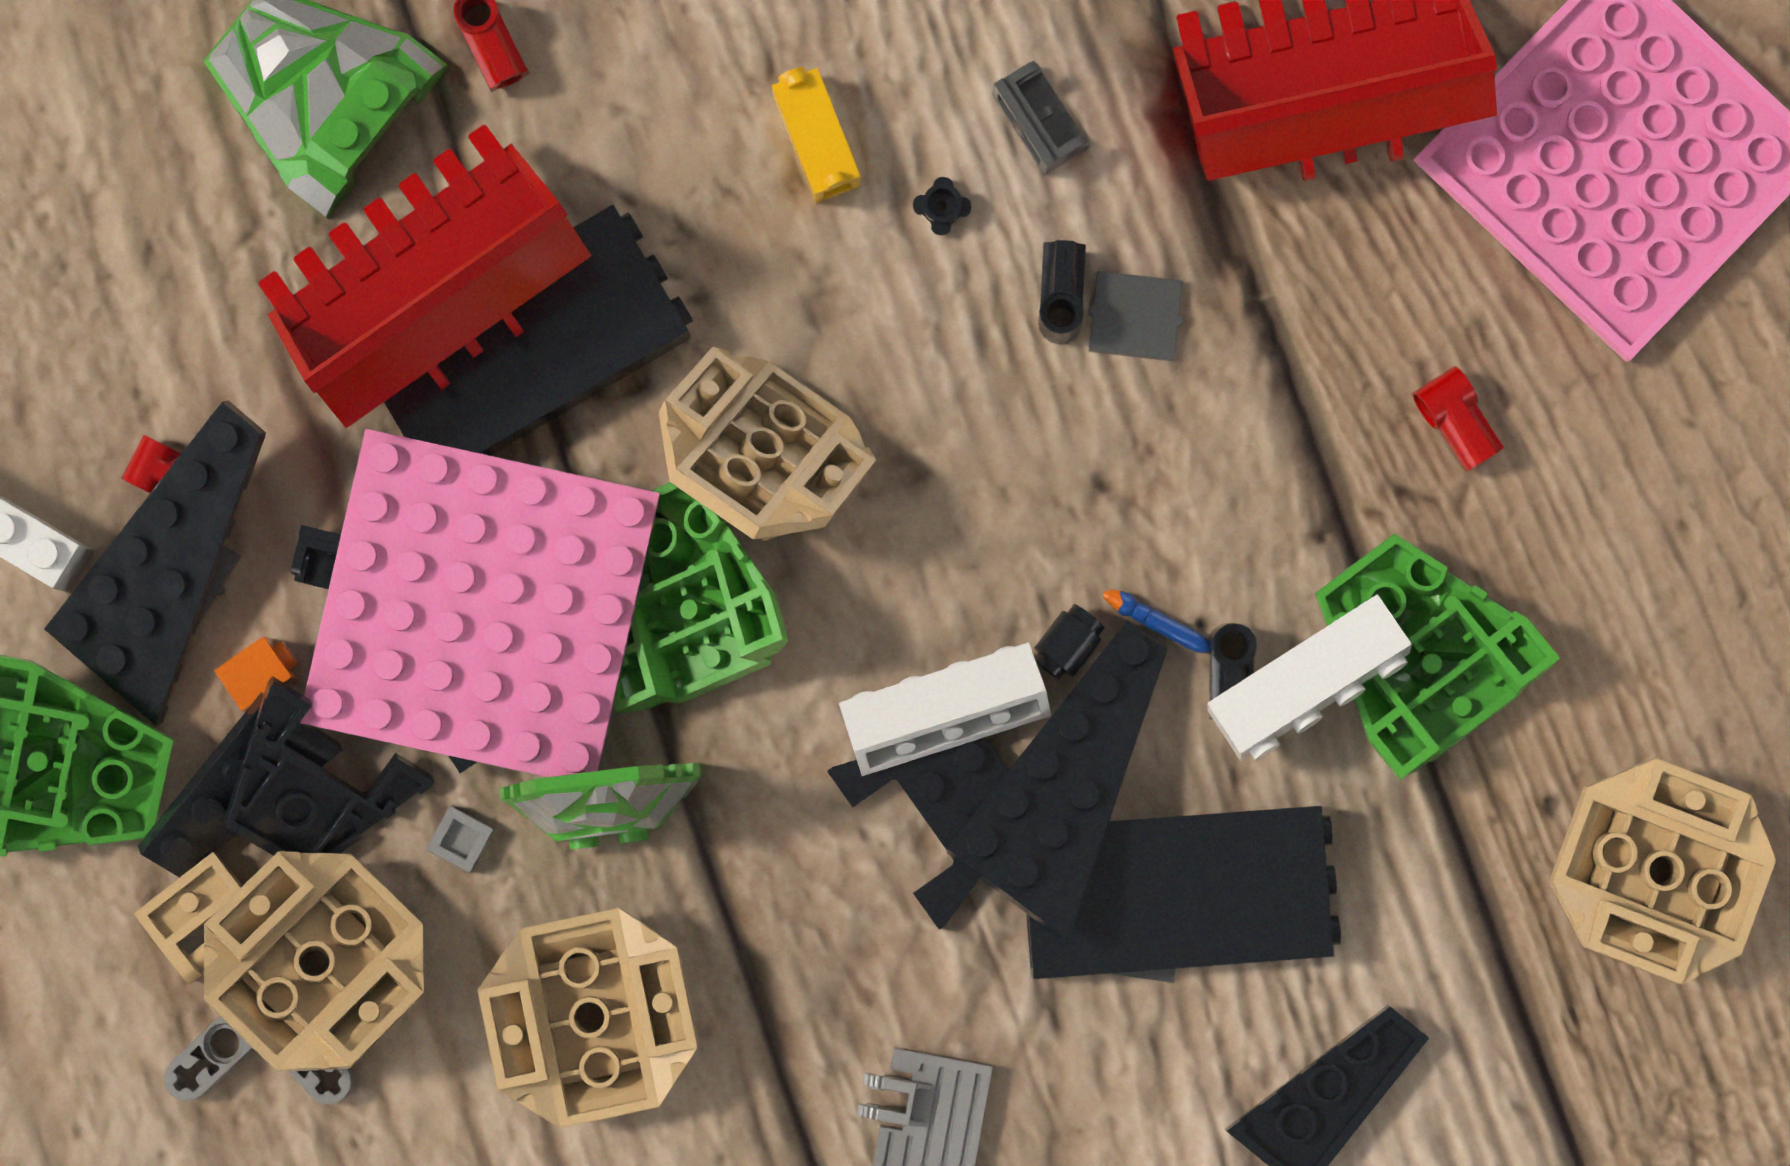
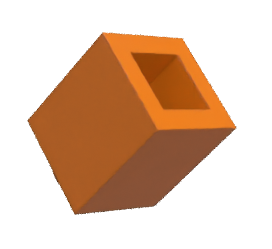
M265 636L214 670L242 712H246L259 694L265 692L267 683L272 676L289 687L300 680L293 669L299 663L290 648L283 640L275 643L273 639Z

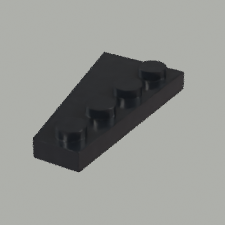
M1387 1005L1224 1130L1268 1166H1328L1428 1041L1429 1037L1391 1006Z

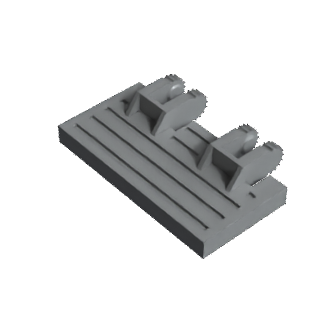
M894 1047L891 1070L912 1073L911 1080L864 1073L863 1084L875 1090L907 1093L906 1110L885 1108L874 1103L859 1104L858 1116L903 1125L902 1129L880 1125L873 1166H975L993 1066Z

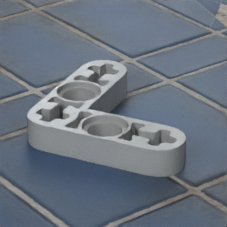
M219 1016L169 1064L164 1075L165 1087L169 1094L178 1100L190 1101L200 1098L211 1090L253 1048L235 1032L240 1043L237 1052L231 1057H223L216 1053L213 1048V1038L216 1032L222 1028L234 1031ZM201 1047L206 1059L219 1066L220 1069L214 1073L211 1065L205 1067L195 1078L200 1086L196 1089L191 1085L183 1089L178 1083L183 1077L179 1069L181 1066L185 1069H190L203 1060L204 1057L196 1054V1050ZM352 1068L337 1069L342 1074L338 1080V1084L342 1089L339 1093L334 1089L323 1092L319 1086L324 1079L317 1070H310L307 1075L303 1071H288L313 1099L327 1105L338 1103L348 1097L355 1083ZM329 1069L325 1071L330 1073L336 1069Z

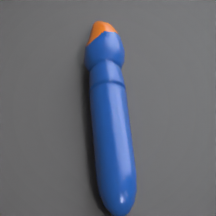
M1113 589L1104 591L1103 598L1122 616H1131L1132 619L1140 624H1144L1147 628L1187 649L1198 653L1209 652V641L1197 631L1155 609H1151V607L1145 604L1138 603L1127 592Z

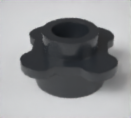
M939 177L925 195L915 197L913 210L917 215H923L931 223V230L934 234L943 236L950 232L951 225L957 219L967 217L970 214L971 202L968 198L961 197L958 190L953 187L951 179ZM940 202H944L947 205V208L943 211L937 207Z

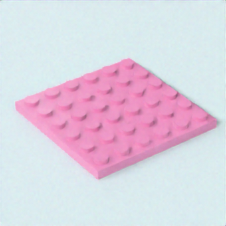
M1568 0L1495 75L1498 116L1444 128L1413 160L1627 363L1790 195V111L1672 0Z
M365 428L304 694L311 701L312 707L300 723L545 777L599 771L660 493Z

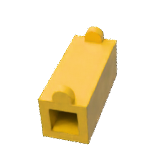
M798 67L781 74L778 77L779 83L772 85L773 98L815 204L860 187L861 176L818 68L806 71L805 67Z

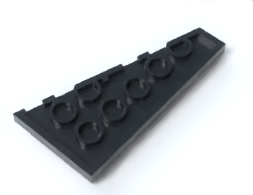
M230 401L221 402L44 628L45 631L155 726L163 723L168 709L166 703L173 684L179 679L183 668L181 662L191 635L195 634L220 564L218 559L225 539L230 537L235 523L233 517L243 490L247 489L266 436V432Z
M1128 620L947 847L948 855L1066 944H1068L1167 653V648Z

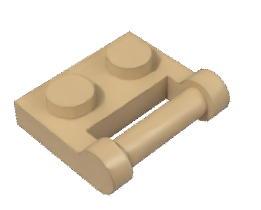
M212 852L136 911L134 916L187 983L192 984L203 975L204 943L190 954L184 950L180 943L203 926L243 885L218 852Z

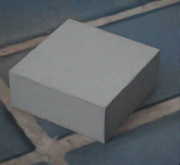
M449 806L426 850L466 872L472 873L495 828L454 806Z

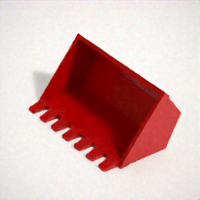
M1258 0L1264 26L1247 30L1244 28L1239 3L1234 1L1217 7L1223 35L1208 39L1203 37L1198 12L1182 13L1176 17L1182 46L1173 47L1189 108L1199 159L1207 181L1295 161L1299 163L1303 181L1315 180L1312 157L1342 151L1345 165L1358 162L1355 148L1385 141L1389 160L1393 162L1400 161L1404 158L1401 137L1498 116L1494 70H1497L1496 55L1470 0H1345L1346 7L1327 11L1325 0H1301L1305 16L1287 21L1281 0Z
M481 125L468 135V139L484 160L469 172H467L452 149H447L434 158L433 163L449 184L448 187L435 196L431 195L415 173L399 183L398 187L415 209L398 221L382 198H377L364 207V213L379 233L378 236L368 243L362 245L346 222L331 230L328 236L344 257L338 264L328 270L312 247H307L294 256V262L309 282L301 290L292 294L276 271L271 272L258 283L275 308L267 315L301 377L313 393L317 392L345 428L354 424L427 371L441 389L450 385L451 383L438 366L440 362L464 345L473 358L478 356L484 350L475 338L501 319L505 321L515 337L521 335L524 330L511 312L592 256L566 218L568 214L512 143L503 149L487 125Z

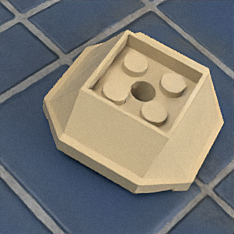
M712 347L665 399L659 411L669 482L753 540L762 539L766 541L785 534L825 528L866 477L877 460L870 448L864 446L860 432L848 415L771 362L750 356L730 355L729 351Z
M1658 758L1650 759L1584 787L1549 879V883L1581 945L1594 952L1682 985L1699 977L1700 974L1742 955L1776 863L1775 855L1758 817L1759 813L1752 795ZM1657 857L1664 858L1670 867L1668 879L1660 885L1655 883L1650 876L1651 863Z
M278 851L204 923V1001L276 1072L350 1069L424 994L423 923L352 854ZM312 951L324 954L329 961L328 969L318 976L305 974L299 966L301 958Z
M620 907L520 928L477 990L497 1090L558 1128L660 1107L699 1047L678 946ZM590 1002L601 1007L604 1013V1023L600 1029L587 1030L581 1026L578 1021V1011L582 1004Z

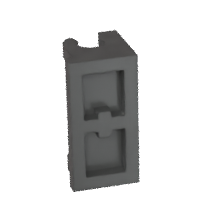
M1035 61L1029 62L993 84L992 96L1043 175H1046L1089 148L1090 144L1070 117L1045 78L1038 63L1036 64Z

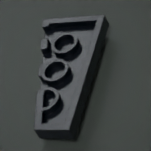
M261 692L140 842L138 848L142 856L180 878L209 854L218 850L237 835L225 827L224 818L264 693ZM302 723L298 724L284 743V745L320 767L343 751L340 742L317 727Z

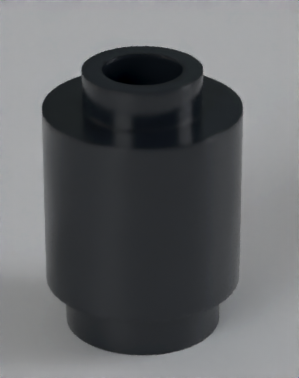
M1073 604L1068 612L1062 611L1034 647L1040 654L1036 663L1058 680H1060L1063 674L1074 678L1102 641L1099 635L1103 632L1105 626L1089 612Z

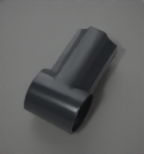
M1056 240L1043 243L1038 325L1042 336L1055 344H1065L1074 340L1080 333L1083 321L1086 245L1076 243L1075 241ZM1055 308H1065L1072 313L1074 321L1067 327H1057L1050 323L1047 315Z
M1237 623L1221 624L1214 628L1209 635V701L1254 673V656L1257 649L1256 637L1245 625ZM1229 631H1236L1244 639V650L1235 659L1224 657L1219 647L1220 639Z

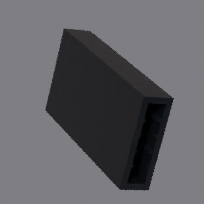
M612 204L573 227L592 256L511 312L524 330L521 335L515 337L505 321L501 319L475 338L484 350L478 356L473 358L464 345L438 364L451 383L450 385L441 389L427 371L386 400L384 403L403 436L491 456L691 339L686 325L693 322V319L680 297L677 296L670 300L661 283L668 280V277L655 255L652 254L645 258L636 242L644 237L630 213L627 212L620 216Z
M1322 806L1109 821L1068 944L1026 913L1031 977L1033 979L1334 957L1333 945L1341 944V928L1338 915H1331L1329 895H1336L1337 893L1334 865L1326 864L1325 845H1332L1333 840L1330 816L1322 815Z

